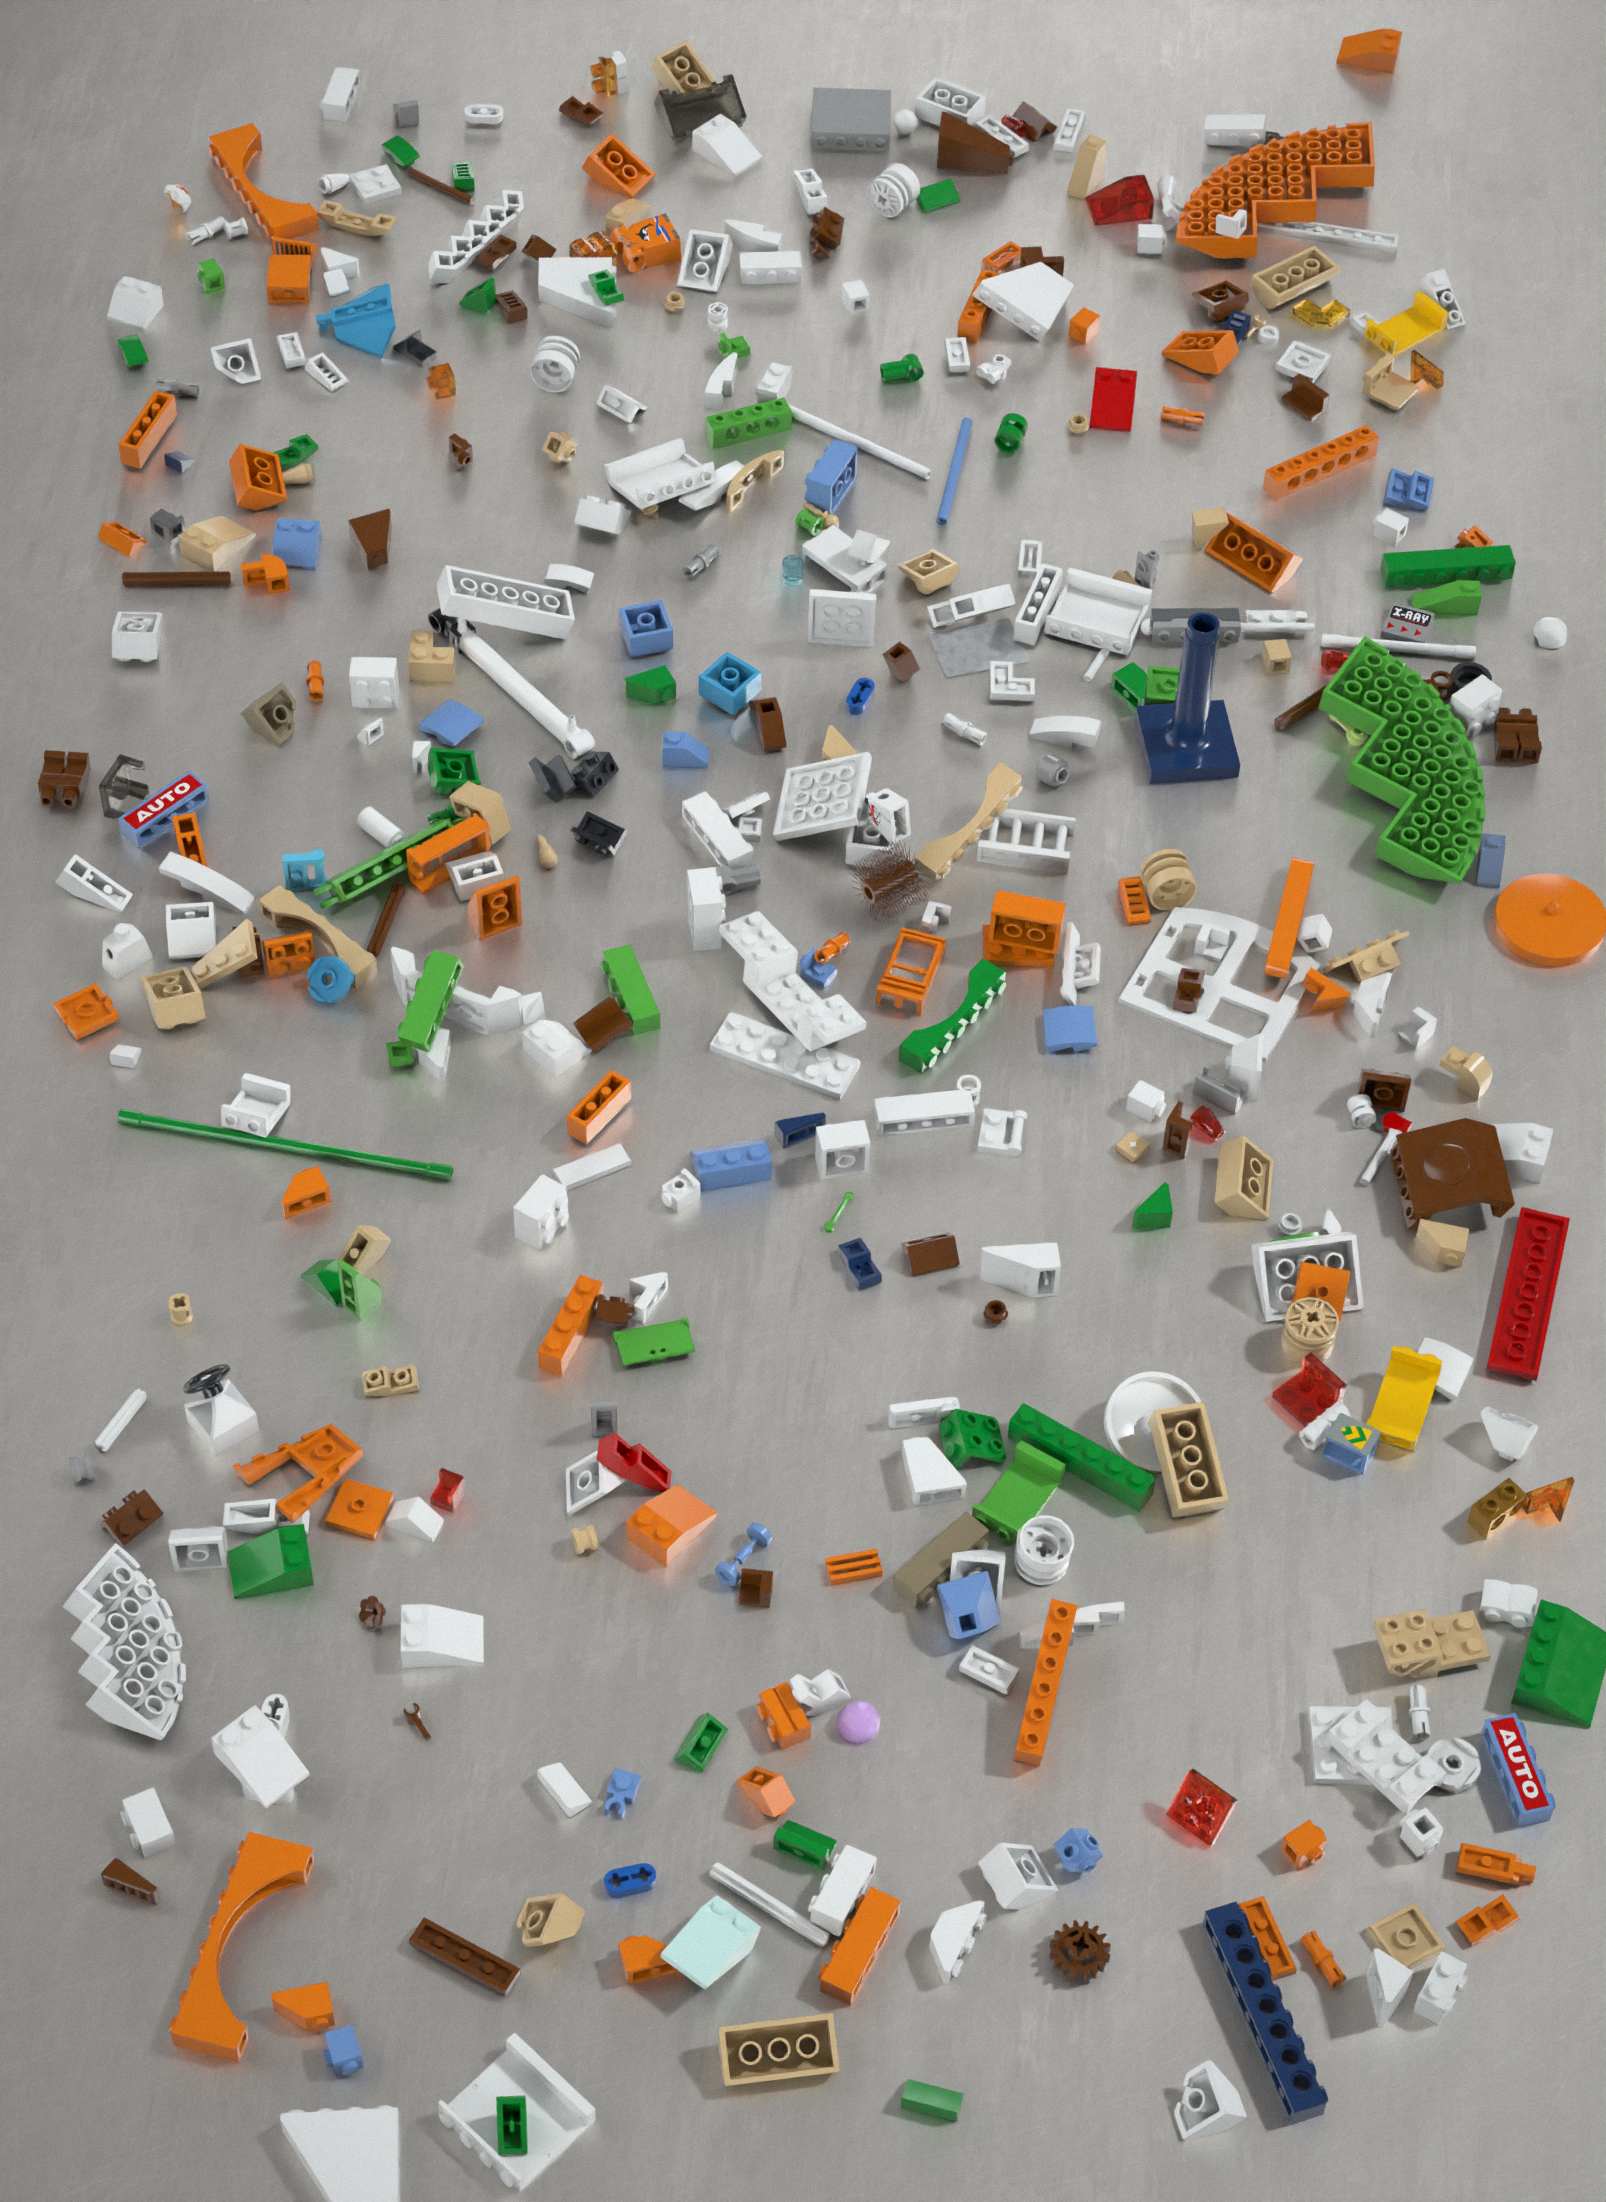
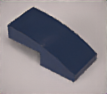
M861 1238L838 1245L841 1257L859 1290L882 1282V1274L871 1260V1252Z

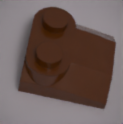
M1228 281L1192 292V297L1208 309V316L1215 321L1223 320L1233 310L1242 312L1249 301V294Z

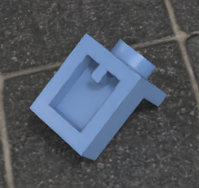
M813 948L808 954L805 953L800 960V977L824 989L837 975V968L828 963L822 964V961L819 964L814 957L817 949Z

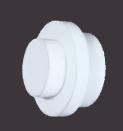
M1288 1213L1280 1218L1278 1229L1280 1233L1287 1237L1298 1235L1302 1232L1303 1223L1298 1215Z

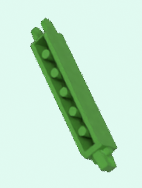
M450 818L438 820L324 881V885L313 890L315 896L322 895L326 891H329L331 895L330 898L323 900L319 904L321 909L336 902L346 901L408 868L407 849H415L416 846H421L423 842L465 819L458 818L451 821Z

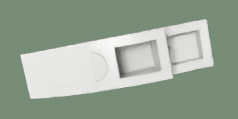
M1007 584L951 598L948 601L928 606L927 610L934 629L971 617L975 618L1015 606L1016 603L1011 586Z

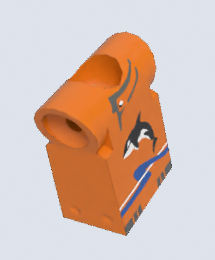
M666 213L634 223L631 227H617L611 232V241L622 255L623 262L631 273H637L645 266L650 268L682 260L680 237Z

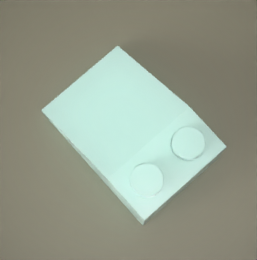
M716 1895L698 1910L663 1950L660 1957L703 1989H706L751 1953L761 1927Z

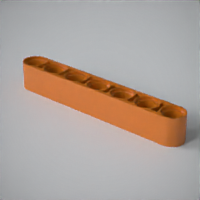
M1292 857L1264 969V974L1287 979L1315 862Z

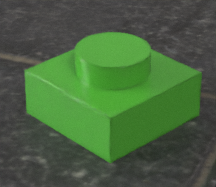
M401 1041L386 1043L390 1067L414 1064L412 1047L403 1045Z

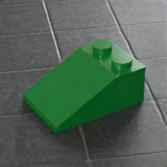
M304 1524L277 1528L227 1551L234 1599L314 1585Z

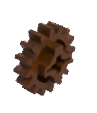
M1074 1920L1073 1927H1069L1064 1923L1062 1932L1056 1930L1054 1932V1939L1050 1941L1049 1948L1052 1950H1050L1049 1959L1054 1960L1053 1968L1058 1969L1061 1967L1062 1977L1068 1973L1071 1974V1981H1075L1077 1976H1081L1082 1981L1086 1982L1087 1975H1091L1092 1978L1096 1979L1098 1970L1104 1972L1106 1963H1109L1111 1954L1108 1952H1110L1111 1945L1110 1943H1105L1106 1933L1099 1935V1926L1097 1925L1092 1929L1088 1928V1921H1085L1083 1926H1079L1077 1920ZM1080 1945H1083L1080 1957H1077V1951L1079 1950Z

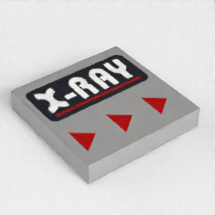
M1393 602L1381 636L1396 641L1425 643L1435 613Z

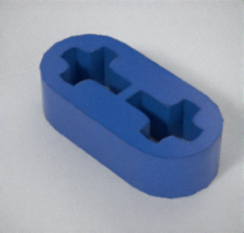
M860 678L853 685L846 698V710L849 713L858 715L866 710L874 696L875 684L871 679Z
M647 1863L613 1869L604 1877V1890L606 1894L613 1898L648 1892L656 1884V1871L652 1865ZM645 1873L648 1881L643 1882L640 1874ZM614 1879H618L620 1883L619 1888H615L613 1884Z

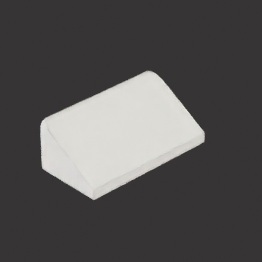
M561 1762L537 1770L539 1781L569 1818L592 1804L591 1799Z

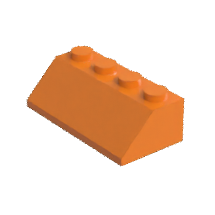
M1226 513L1229 524L1209 541L1204 550L1270 592H1275L1292 578L1303 558L1238 517Z

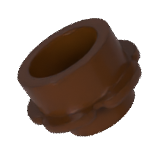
M993 1300L985 1306L983 1315L987 1321L993 1324H1000L1002 1320L1007 1319L1008 1311L1003 1302Z

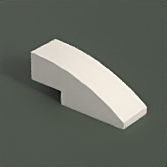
M814 169L794 171L798 191L808 214L820 213L824 207L828 208L827 195L823 191L822 181Z
M725 219V234L730 236L732 243L749 252L782 251V234L765 231L764 225Z
M733 352L725 358L711 374L704 392V408L721 410L723 396H732L737 372V353Z
M1079 716L1035 719L1029 733V738L1072 749L1074 743L1094 748L1100 734L1101 720Z
M276 1498L225 1503L223 1527L238 1532L264 1535L277 1528L304 1524L305 1533L308 1535L310 1512L307 1510L296 1522L292 1523L278 1511L276 1504L278 1501Z

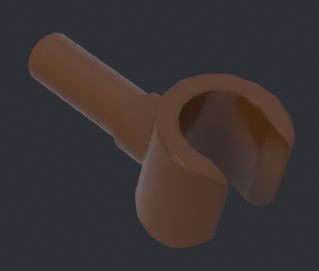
M413 1703L414 1713H408L405 1708L403 1710L405 1720L408 1724L415 1725L425 1741H427L431 1736L421 1721L422 1716L419 1705Z

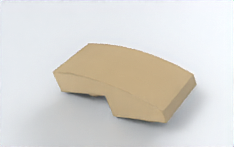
M414 1364L390 1371L387 1366H382L362 1372L364 1394L366 1396H392L419 1391L417 1370Z

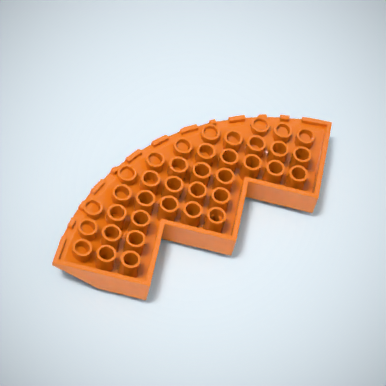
M1372 122L1346 123V127L1336 128V125H1329L1328 129L1317 130V128H1312L1304 134H1300L1297 131L1287 134L1285 139L1277 141L1276 138H1273L1267 145L1258 144L1249 148L1248 153L1232 157L1228 160L1227 165L1217 167L1211 172V176L1208 179L1204 178L1202 185L1199 188L1196 187L1191 193L1190 200L1186 201L1184 210L1180 214V221L1177 224L1176 242L1215 258H1257V223L1316 222V188L1374 187L1375 160ZM1239 209L1247 211L1246 229L1238 239L1216 233V216L1218 214L1233 218Z

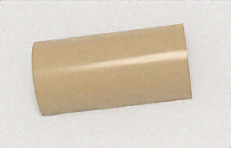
M1312 246L1252 275L1253 292L1257 300L1264 307L1273 309L1336 278L1340 273V266L1317 247Z
M833 2013L718 2027L719 2054L724 2086L840 2072Z

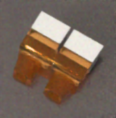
M620 50L613 52V57L607 59L598 57L599 63L590 66L592 77H600V79L591 81V87L595 94L605 92L606 96L609 97L629 92L627 61Z

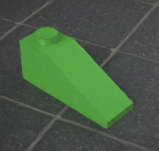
M1457 580L1411 595L1412 607L1435 614L1478 615L1482 598L1480 581Z
M339 1260L337 1264L343 1307L361 1320L382 1303L381 1286L376 1280H370L345 1261Z

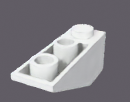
M1445 269L1427 273L1418 283L1421 292L1448 312L1446 329L1450 330L1466 325Z

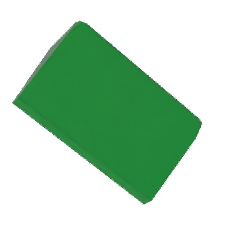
M951 179L920 188V194L916 198V202L925 213L960 201L958 192Z
M708 1712L699 1716L674 1759L692 1769L703 1772L728 1728Z
M908 2079L901 2098V2107L957 2122L964 2094Z

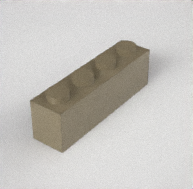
M966 1511L894 1574L893 1589L915 1608L922 1602H928L938 1589V1584L950 1581L952 1553L979 1549L986 1550L989 1545V1530Z

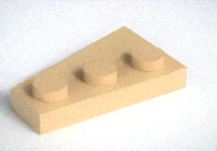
M248 919L244 920L192 967L193 979L199 989L258 959L253 923Z

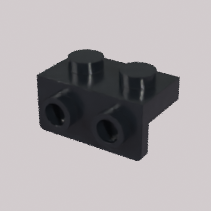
M591 751L571 771V776L577 787H586L590 796L596 797L618 772L619 768L610 752Z
M586 811L578 827L572 826L570 830L575 836L574 840L584 846L587 843L591 844L597 852L603 855L609 853L613 856L627 834L626 829Z

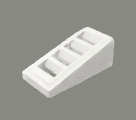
M323 352L306 361L305 370L331 391L349 382Z

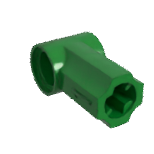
M907 354L900 361L880 364L883 382L907 378L909 381H918L924 375L919 358L915 354Z

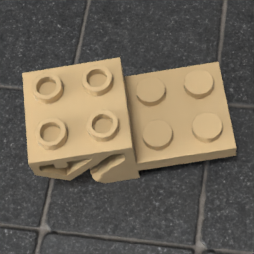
M1423 1609L1376 1618L1373 1624V1629L1389 1673L1396 1676L1404 1677L1410 1673L1411 1677L1421 1680L1436 1677L1438 1671L1487 1662L1491 1657L1474 1610L1429 1618L1427 1610Z

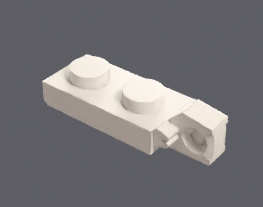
M1246 610L1245 621L1246 623H1307V612H1294L1292 610ZM1248 631V632H1290V631Z
M944 1397L889 1405V1426L891 1429L941 1423V1419L949 1416L955 1409L960 1410L957 1397Z

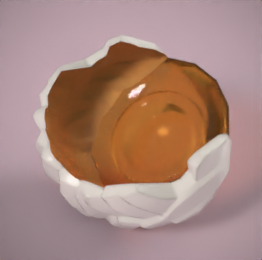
M173 183L164 188V193L171 197L172 206L174 208L178 207L179 212L184 213L190 207L191 199L188 191L183 186Z

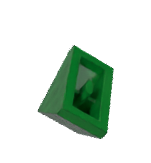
M491 277L467 291L459 305L488 314L496 303L495 279Z
M1164 1182L1134 1211L1132 1223L1134 1228L1171 1227L1173 1210L1169 1184Z
M335 1259L319 1260L301 1275L303 1280L335 1306L342 1302L338 1264Z
M526 2095L496 2097L498 2155L528 2154Z

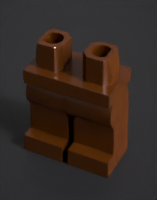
M1499 708L1493 727L1495 761L1515 762L1518 756V762H1539L1542 744L1539 741L1537 715H1533L1531 709L1522 708L1519 710V714H1511L1509 708ZM1501 750H1510L1511 754L1503 755ZM1524 750L1532 751L1533 755H1524Z
M45 750L44 765L38 781L41 805L51 806L54 801H62L63 806L74 808L76 802H82V794L91 771L89 753L68 752L66 758L65 751Z

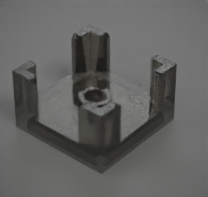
M122 754L118 756L99 784L104 817L119 821L118 818L126 813L119 811V808L127 796L141 800L147 798L150 793L149 786L132 780L130 768L139 771L145 770L144 761Z

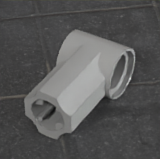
M757 865L732 870L729 866L716 868L717 876L722 878V890L720 892L725 897L734 894L737 889L761 885L760 872Z

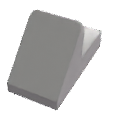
M418 101L393 104L394 112L398 114L400 127L419 124Z

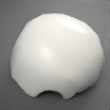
M1545 617L1538 620L1534 625L1533 636L1534 638L1537 637L1539 646L1543 648H1559L1565 645L1567 640V627L1564 622L1556 617Z

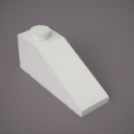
M76 854L55 881V883L72 895L121 913L133 896L129 891Z

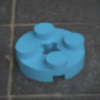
M327 956L325 958H318L313 962L308 971L307 979L310 980L308 990L317 1001L337 1004L349 992L354 981V973L350 971L349 965L339 957ZM330 975L333 977L331 984L327 985V976Z

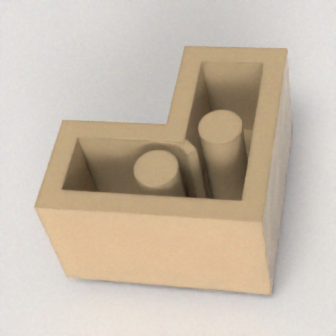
M412 631L408 660L410 681L454 682L456 669L455 648L435 647L434 631Z
M468 781L449 796L455 815L467 819L473 817V814L476 813L481 819H485L488 822L491 845L495 844L511 830L509 817L505 811L503 798L500 793Z

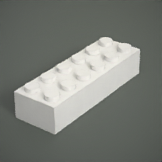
M445 565L436 584L441 613L450 617H458L566 639L575 621L570 594L567 590Z

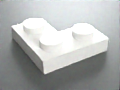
M990 661V699L1034 701L1035 679L1013 678V662Z

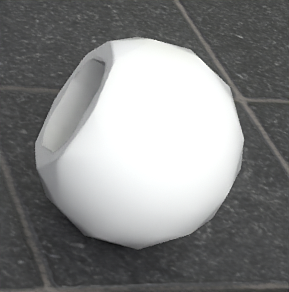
M901 110L894 116L899 134L909 135L916 129L917 118L912 111Z

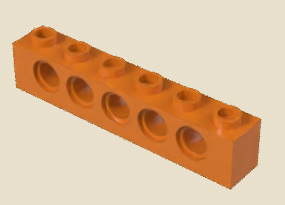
M1365 425L1266 469L1263 490L1274 501H1277L1376 456L1379 436Z
M1051 1599L1013 1760L1040 1766L1078 1605Z

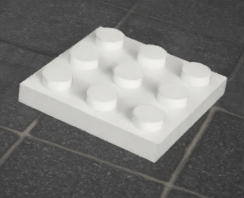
M810 589L808 643L874 647L876 594Z
M1309 1707L1314 1784L1373 1785L1326 1741L1329 1730L1356 1707ZM1376 1707L1387 1717L1385 1723L1393 1729L1391 1708Z

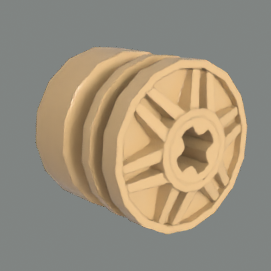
M1171 848L1159 850L1148 856L1141 864L1140 873L1154 907L1160 910H1173L1174 907H1183L1192 901L1197 894L1198 887L1187 857L1182 851Z
M1306 1297L1292 1303L1286 1312L1281 1336V1346L1284 1353L1291 1360L1304 1365H1315L1328 1359L1333 1351L1339 1326V1317L1336 1310L1328 1302L1319 1298Z

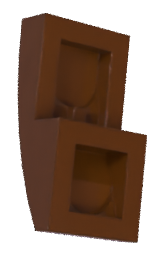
M573 96L561 104L559 111L567 117L585 125H592L603 116V112L590 102L584 105Z
M1181 968L1177 981V991L1173 1001V1010L1197 1012L1205 971Z

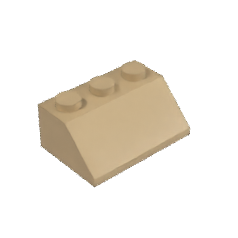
M1244 1135L1220 1145L1214 1203L1230 1216L1266 1220L1269 1218L1274 1160Z

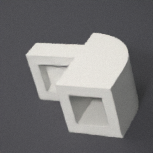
M826 1669L811 1681L800 1674L790 1679L794 1687L792 1693L807 1716H818L832 1711L851 1698L841 1676L830 1669Z

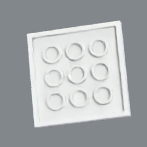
M863 752L786 769L773 832L776 841L859 825L872 760L870 753Z

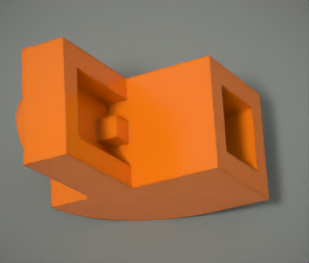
M262 554L261 561L241 564L244 586L266 582L268 594L290 591L286 564L281 558L270 554Z

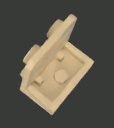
M1387 353L1376 362L1371 370L1368 369L1365 372L1362 393L1394 410H1399L1418 391V385L1392 372L1395 356Z

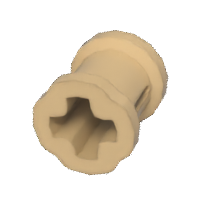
M184 1293L172 1295L168 1300L172 1323L177 1326L189 1324L193 1319V1312L190 1309V1297Z

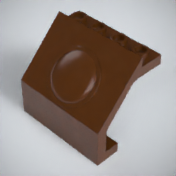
M1463 1118L1396 1135L1397 1144L1390 1150L1409 1230L1417 1231L1420 1219L1428 1220L1435 1213L1485 1203L1490 1205L1493 1216L1501 1218L1515 1205L1499 1138L1494 1125Z

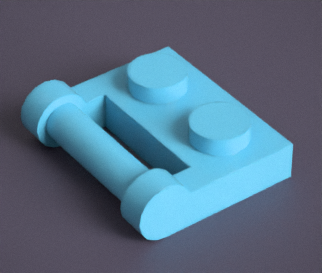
M315 849L311 853L282 855L286 890L292 892L313 891L325 884L324 881L327 878L324 874L323 862L325 861V854L323 850ZM307 865H314V879H309Z

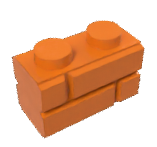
M785 1682L775 1686L773 1689L770 1688L760 1692L756 1710L760 1719H766L769 1727L767 1729L773 1742L778 1741L781 1749H786L795 1745V1743L803 1742L811 1737V1724L799 1702L795 1699L789 1683Z

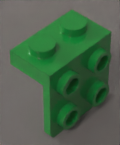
M955 1409L938 1425L945 1456L956 1470L971 1456L996 1462H1003L1007 1458L999 1424L994 1417Z

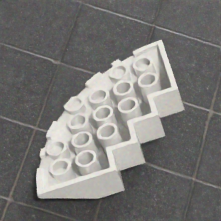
M115 1543L75 1588L63 1605L66 1610L82 1621L70 1639L90 1654L78 1672L98 1687L86 1703V1706L107 1722L161 1741L173 1725L184 1695L182 1690L186 1680V1664L181 1663L179 1649L183 1647L180 1633L175 1631L171 1619L173 1614L165 1598L161 1599L154 1589L156 1584L152 1579L147 1580L138 1569L140 1565Z

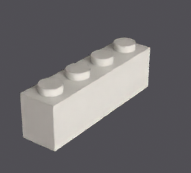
M1041 564L1015 620L1013 640L1035 645L1046 621V615L1049 614L1061 588L1063 569Z
M705 791L682 801V817L720 866H729L732 870L753 865L754 850L749 842L746 843L740 830L731 824L729 816L720 810L714 798H711Z

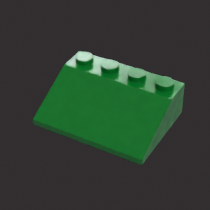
M1541 1599L1511 1703L1590 1728L1606 1670V1631L1565 1606Z

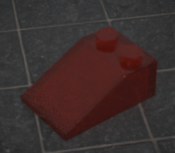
M1145 174L1124 177L1085 197L1094 225L1153 219L1155 199Z

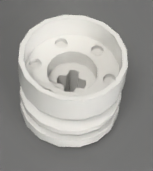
M899 163L888 166L867 187L869 202L879 214L885 217L897 216L920 194V184L914 172L907 166Z
M548 336L541 340L530 367L532 381L539 388L548 392L556 393L568 389L580 361V352L577 346L571 340L561 336Z
M1039 1515L1029 1519L1021 1529L1014 1553V1566L1019 1575L1026 1581L1036 1585H1050L1058 1582L1066 1573L1074 1548V1535L1069 1526L1061 1519L1053 1516Z

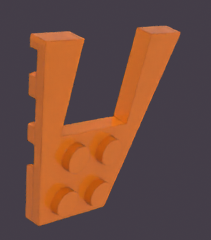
M329 1424L301 1436V1441L297 1443L279 1445L278 1451L266 1456L260 1453L253 1456L251 1462L242 1466L239 1463L234 1464L233 1469L237 1476L248 1485H251L292 1458L314 1476V1479L276 1503L278 1511L294 1523L363 1456L361 1447L334 1425Z

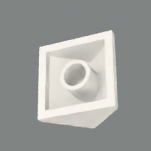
M1373 1949L1366 1977L1378 2027L1386 2024L1405 1998L1413 1971L1382 1950Z

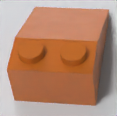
M1383 28L1343 37L1336 63L1393 73L1400 49L1402 32Z
M611 134L587 157L581 167L596 182L629 198H633L656 175L614 134Z
M1233 330L1181 331L1161 353L1162 356L1200 373L1216 375L1221 373L1233 361V358L1239 353Z
M518 875L474 892L467 905L468 923L479 940L522 925L520 878Z
M677 1484L644 1503L626 1521L627 1538L667 1567L718 1515V1512Z

